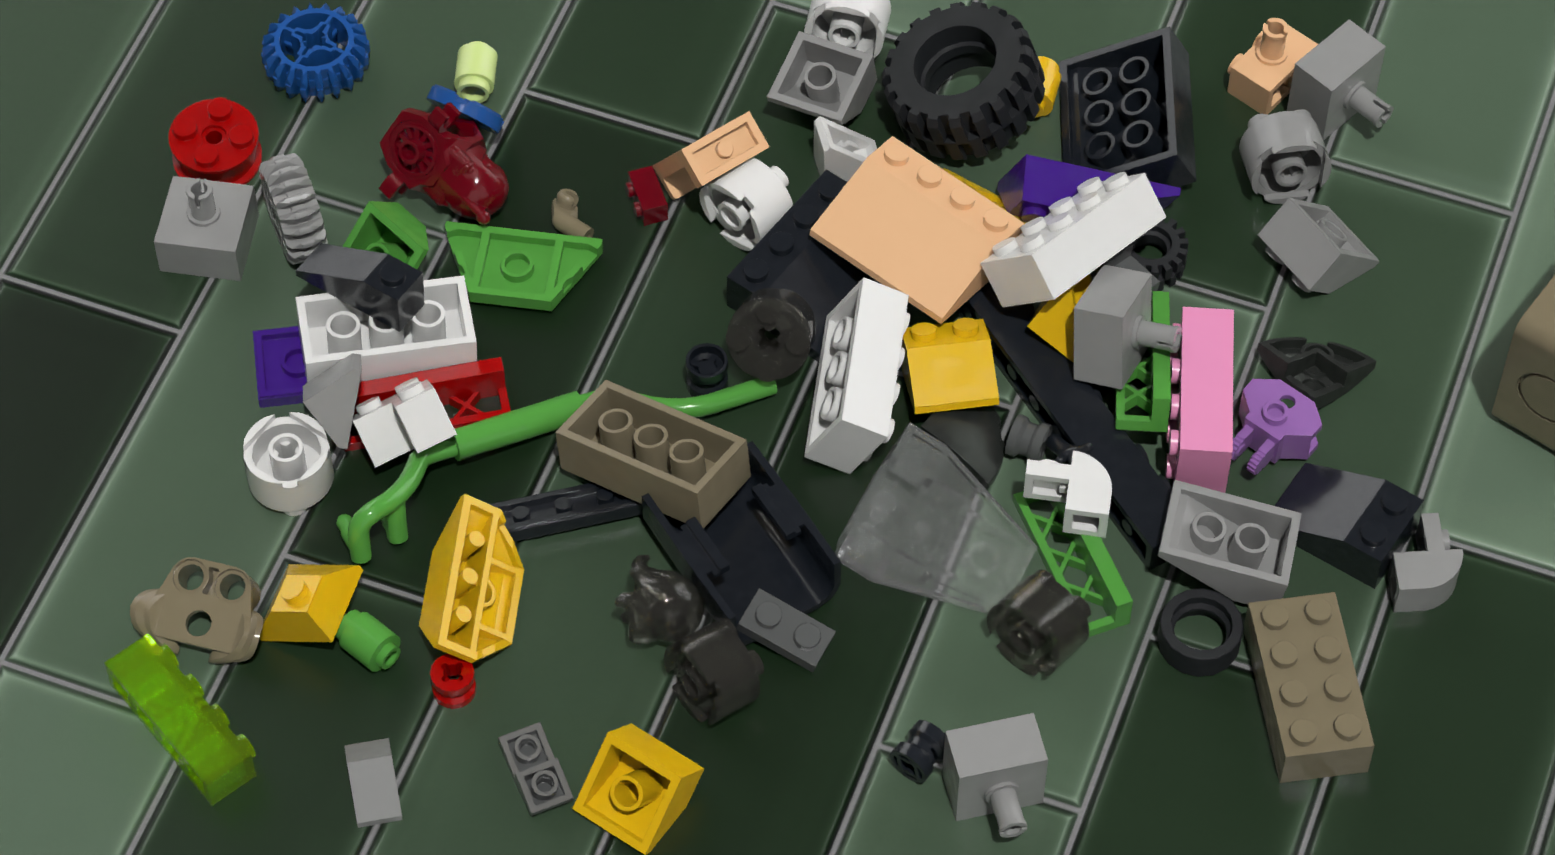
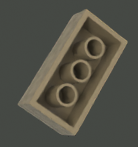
M605 380L555 432L561 469L641 504L642 496L649 493L663 514L684 523L696 517L703 528L751 477L747 439L608 380Z
M1335 592L1249 602L1243 632L1279 782L1285 783L1368 772L1374 750V742Z

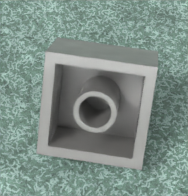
M1347 20L1295 63L1287 111L1299 109L1309 111L1319 128L1323 141L1357 112L1372 122L1375 127L1380 128L1382 123L1385 124L1394 110V107L1376 96L1386 46L1354 22Z
M173 176L154 239L160 271L241 281L259 218L254 186Z
M1103 264L1074 307V380L1123 389L1149 347L1170 351L1171 353L1178 351L1182 339L1181 326L1151 322L1152 274Z
M1034 713L945 731L942 776L955 820L960 821L994 813L1001 837L1010 838L1024 833L1027 830V822L1024 820L1021 807L1043 803L1048 757Z

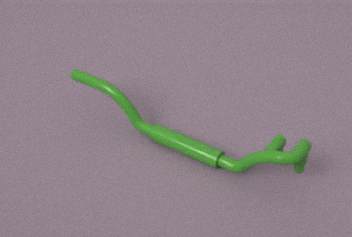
M768 374L696 397L664 398L646 394L641 395L699 418L777 394V385L774 377ZM573 391L455 428L457 435L420 453L414 450L409 455L399 478L390 488L364 504L355 512L353 517L348 514L338 516L336 525L341 532V538L350 550L351 560L357 564L366 563L371 560L370 529L379 520H382V526L386 530L387 539L390 543L402 544L408 540L406 501L419 486L429 465L452 457L460 461L558 430L594 391L581 395L577 391Z

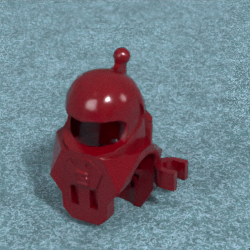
M448 102L443 109L439 106L435 107L431 114L410 107L402 110L380 141L387 165L393 172L385 178L379 190L390 200L397 191L403 195L409 188L428 195L437 205L449 207L457 215L477 220L481 225L489 223L490 216L496 213L507 199L509 184L502 168L491 161L486 154L485 141L475 121L458 118L461 112L451 102Z

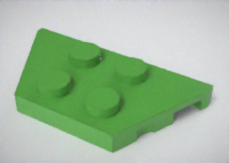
M450 221L445 223L446 238L460 276L464 275L470 302L553 311L603 253V239Z

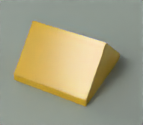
M1091 273L1056 299L1042 301L1027 325L1028 328L1073 363L1074 307L1092 282Z

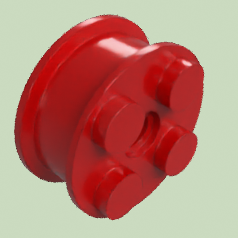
M223 97L202 100L182 110L170 126L168 140L177 176L246 185L257 174L262 163L259 129L254 116L244 106Z

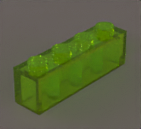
M148 633L104 662L110 685L212 806L256 776L252 759L256 756V752L252 744L243 734L236 736L228 727L230 726V721L218 704L214 703L210 706L202 697L205 694L197 679L191 673L185 676L177 667L179 662L167 644L164 643L159 646Z

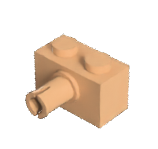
M1280 18L1268 19L1263 24V29L1254 40L1252 47L1244 55L1242 53L1236 55L1230 63L1227 71L1230 74L1227 92L1258 113L1269 114L1290 93L1295 63L1318 44L1289 26L1284 20Z

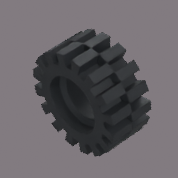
M1172 218L1168 223H1165L1163 219L1132 242L1131 256L1160 281L1158 291L1164 289V282L1169 287L1175 285L1176 278L1181 279L1186 267L1188 238H1185L1186 232L1183 227L1176 230L1177 221ZM1144 245H1151L1162 249L1166 255L1158 259H1146L1136 254L1134 249Z

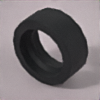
M1207 589L1186 590L1172 597L1163 608L1157 635L1159 650L1167 663L1181 673L1197 677L1215 675L1227 669L1238 656L1244 629L1241 613L1230 599L1219 592ZM1195 615L1212 618L1225 629V642L1209 650L1190 648L1176 637L1174 632L1176 622L1187 616Z

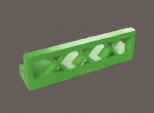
M1152 291L1151 322L1170 325L1169 292ZM1149 347L1144 354L1147 359L1137 365L1127 381L1129 383L1138 378L1148 386L1139 391L1127 383L1123 389L1115 388V429L1167 432L1171 402L1170 351ZM1137 405L1149 413L1150 416L1125 415V412Z
M1024 491L1013 494V503L1081 640L1130 624L1133 600L1101 537L1062 532L1066 503L1050 501L1054 510L1050 518L1047 519L1033 514L1028 504L1040 499L1023 497ZM1050 532L1068 537L1071 545L1067 553L1048 546L1046 540ZM1068 566L1086 573L1088 580L1084 588L1066 582L1063 575ZM1085 600L1102 606L1107 617L1087 623L1081 612Z

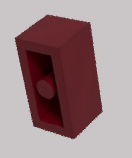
M653 166L629 171L625 189L628 197H633L635 216L641 217L644 226L668 220V203Z

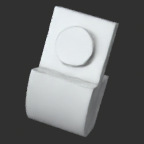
M1074 450L1071 465L1061 464L1050 459L1040 461L1027 459L1023 497L1066 503L1062 532L1106 538L1112 483L1104 466L1090 455Z

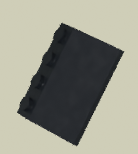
M1170 26L1059 61L1063 162L1115 174L1126 172L1127 176L1145 173L1151 182L1180 187L1197 181L1189 53Z
M827 169L727 276L728 307L817 362L820 360L826 316L863 277L879 283L809 235L810 229L847 183V181Z

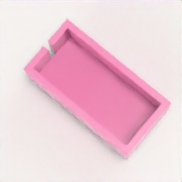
M1182 307L1180 323H1172V326H1181L1182 339L1176 353L1170 352L1171 402L1166 432V443H1169V453L1166 455L1165 477L1166 479H1173V483L1174 480L1225 493L1233 453L1234 310Z

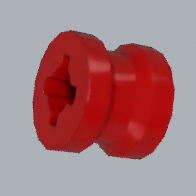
M444 654L435 660L431 666L430 678L433 696L438 704L445 708L458 709L471 703L477 689L473 664L451 654ZM448 676H460L458 679L450 680Z

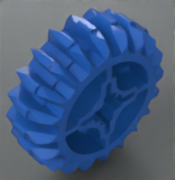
M309 3L307 9L302 11L294 6L292 15L280 13L278 23H270L268 34L263 35V52H261V57L269 80L274 81L278 91L286 89V93H288L290 98L300 93L305 103L311 96H317L322 102L327 94H332L338 99L340 89L352 91L353 81H362L363 70L368 69L370 44L366 37V30L363 28V24H358L354 14L345 15L341 6L333 11L330 10L327 3L321 8H314ZM336 42L343 45L345 47V50L338 48ZM287 54L294 56L295 62L286 57Z

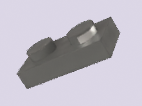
M760 588L736 628L739 632L812 673L836 632Z

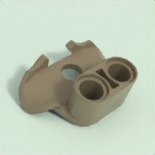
M186 557L173 566L160 588L145 590L134 598L130 605V618L134 628L146 640L169 653L178 655L180 646L176 642L212 650L209 656V663L244 662L255 653L263 627L262 616L253 610L260 600L261 591L257 582L238 567L196 557ZM195 572H203L202 584L196 589L188 590V578ZM244 581L245 591L243 595L235 600H229L228 590L230 586L236 582ZM198 612L208 614L211 619L209 631L202 636L191 635L188 630L190 617Z

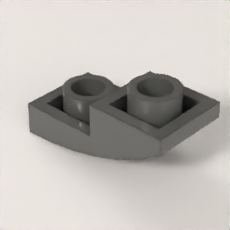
M541 722L498 737V744L531 816L574 800L559 760L553 755Z

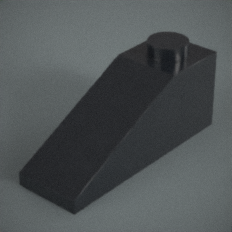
M321 243L296 270L297 277L398 332L407 325L425 304L423 272L387 253Z

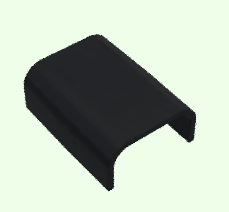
M753 441L747 443L751 477L704 528L696 517L684 523L670 516H664L649 493L642 496V510L645 522L729 641L737 646L747 645L755 641L736 630L759 588L807 615L827 603L835 595L841 584L840 559Z

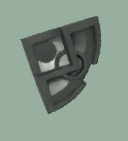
M1304 337L1275 338L1258 343L1257 351L1274 377L1281 379L1314 401L1317 409L1335 401L1355 387L1375 369L1377 362L1360 351L1338 343L1328 342L1327 346L1319 343L1306 344L1307 339Z
M993 405L934 412L921 425L920 436L953 456L954 467L988 489L999 474L1004 458L1005 442L1001 437V420Z

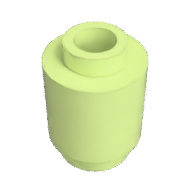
M473 41L459 48L454 86L459 97L481 103L489 98V94L493 92L498 55L488 44L481 41Z

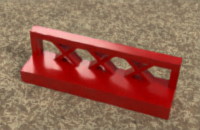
M501 357L362 381L359 383L355 405L356 407L376 396H379L381 401L397 394L394 389L396 386L417 377L419 382L427 379L432 384L443 406L451 405L459 410L450 419L454 429L511 411ZM498 396L501 410L483 412L474 406L482 398ZM350 435L348 448L344 449V451L364 449L365 446L360 436Z

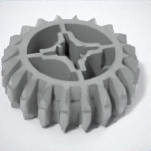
M283 153L262 162L259 168V177L275 234L287 261L294 265L303 263L321 243L328 244L316 193L303 161L295 153L287 155Z

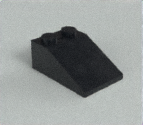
M1305 463L1275 506L1302 513L1296 541L1297 547L1375 589L1389 569L1393 552H1401L1417 529L1424 500L1385 479Z

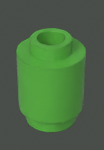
M354 609L343 617L335 635L342 649L372 672L388 669L397 661L401 652L399 648L401 640L396 633L368 612L361 613L359 610Z

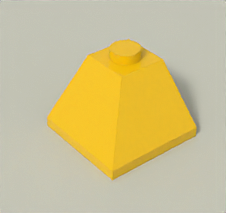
M288 564L263 621L259 639L261 641L333 642L363 572L361 566Z

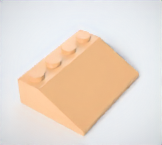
M892 136L865 159L810 229L809 235L882 285L908 294V302L942 324L989 282L980 263L994 254L992 248L997 243L1010 237L1016 238L1022 233L1020 228L1024 225V222Z

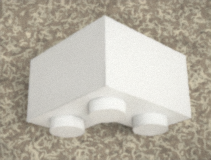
M417 377L412 378L394 388L397 393L396 395L383 401L380 400L379 396H376L355 407L358 413L353 415L352 422L375 468L412 449L420 453L457 435L435 388L427 379L419 382Z

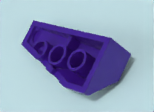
M1026 154L998 181L997 190L1006 211L1012 215L1020 216L1024 222H1029L1038 217L1044 218L1051 213L1049 207L1058 200L1073 197L1079 193L1077 186L1086 180L1099 177L1101 181H1104L1115 175V173ZM1149 181L1162 209H1165L1180 196L1181 188Z

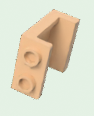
M750 111L656 163L653 165V168L670 198L676 200L769 148V145Z

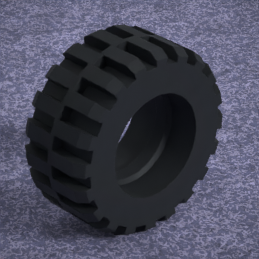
M959 2L950 4V8L941 10L938 7L929 11L930 16L923 20L917 18L910 24V30L907 33L902 32L894 42L896 49H890L885 60L887 67L884 68L882 73L885 96L902 132L921 151L927 152L929 150L932 156L944 159L947 155H951L953 160H967V155L974 154L976 158L988 155L987 151L997 147L998 150H1001L1009 145L1008 140L1014 135L1018 138L1027 129L1025 123L1034 120L1039 111L1038 104H1041L1044 98V71L1027 30L1023 28L1022 23L1015 16L1007 14L1006 10L993 5L988 9L985 3L972 2L971 6H965L964 3ZM977 66L993 68L989 75L971 90L956 95L935 94L941 84L958 71Z

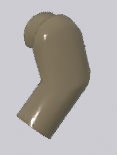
M561 189L551 205L554 228L564 235L592 238L594 229L578 219V207L576 205L579 197L577 193L571 189Z

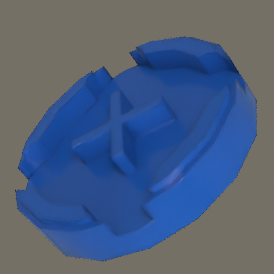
M433 85L426 98L430 103L439 106L441 109L448 102H451L461 112L458 118L474 120L477 127L491 133L499 134L504 123L501 115L474 100L463 99L455 91L440 85Z

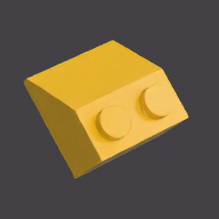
M960 318L954 322L942 324L922 322L907 328L903 335L901 346L905 349L902 373L915 414L999 405L991 339L984 319Z
M630 723L607 732L572 809L642 854L647 855L687 807L705 768Z

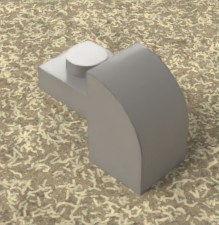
M1439 513L1421 514L1415 536L1418 551L1393 552L1387 577L1393 612L1425 611L1436 608L1443 604L1455 589L1462 565L1463 549H1450L1449 532L1447 529H1441Z

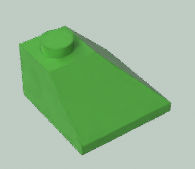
M369 201L342 246L387 253L415 269H418L429 250L426 226L400 203Z

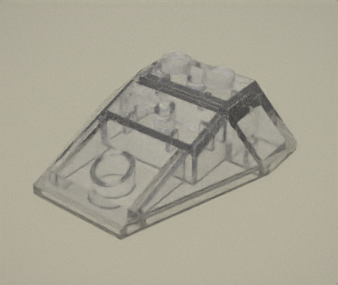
M909 423L871 479L837 541L835 554L842 564L871 582L1001 617L1038 546L947 445L914 424Z

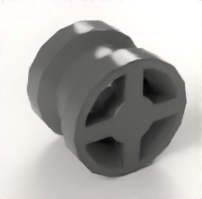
M1019 414L1010 430L1005 454L1012 457L1022 455L1030 460H1042L1047 449L1046 441L1052 433V425L1044 422L1037 425L1031 423L1027 416Z

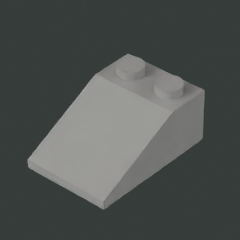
M1174 480L1158 557L1233 601L1248 604L1249 602L1282 599L1289 583L1302 513Z

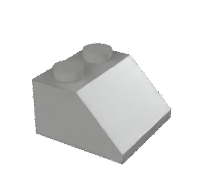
M799 31L767 95V100L815 117L821 116L839 125H843L862 112L877 81L874 56Z
M1288 198L1258 234L1268 245L1265 249L1268 255L1279 264L1286 265L1294 273L1291 276L1293 282L1308 293L1315 291L1330 294L1371 270L1380 262L1344 222L1325 205Z

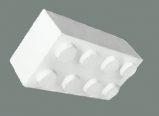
M1120 172L1104 181H1101L1099 177L1086 180L1077 186L1079 193L1073 197H1066L1053 203L1049 207L1051 213L1044 218L1038 217L1025 223L1020 228L1022 233L1019 236L1007 238L993 246L994 254L980 264L1002 307L1056 299L1165 219L1166 215L1146 174L1141 173L1127 176L1126 172Z
M464 275L424 280L425 304L400 332L329 293L295 297L307 383L352 353L361 354L362 372L360 382L477 361V342Z
M863 277L826 316L804 454L805 458L851 474L863 461L867 462L870 459L873 451L882 443H887L891 438L895 426V421L891 418L892 408L900 392V384L896 383L897 373L905 357V349L901 347L902 339L910 322V313H907L908 294Z

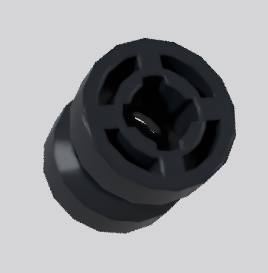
M703 343L694 346L686 356V384L691 396L705 395L728 387L727 354L721 347L711 343Z
M919 720L909 730V739L906 742H900L892 750L890 759L902 775L916 783H924L933 773L935 761L943 760L945 733L933 723Z

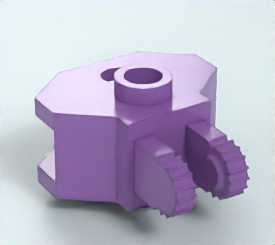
M1252 379L1242 391L1239 416L1243 428L1233 438L1232 460L1237 459L1248 447L1252 448L1256 452L1251 456L1246 470L1256 475L1270 461L1275 464L1279 459H1308L1318 448L1316 435L1322 429V422L1315 402L1281 379ZM1290 399L1295 405L1292 408H1288L1281 400Z

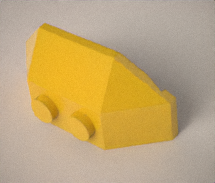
M464 494L456 504L432 551L419 627L434 648L467 662L474 663L512 645L524 567L514 540L504 525L506 519L503 511Z

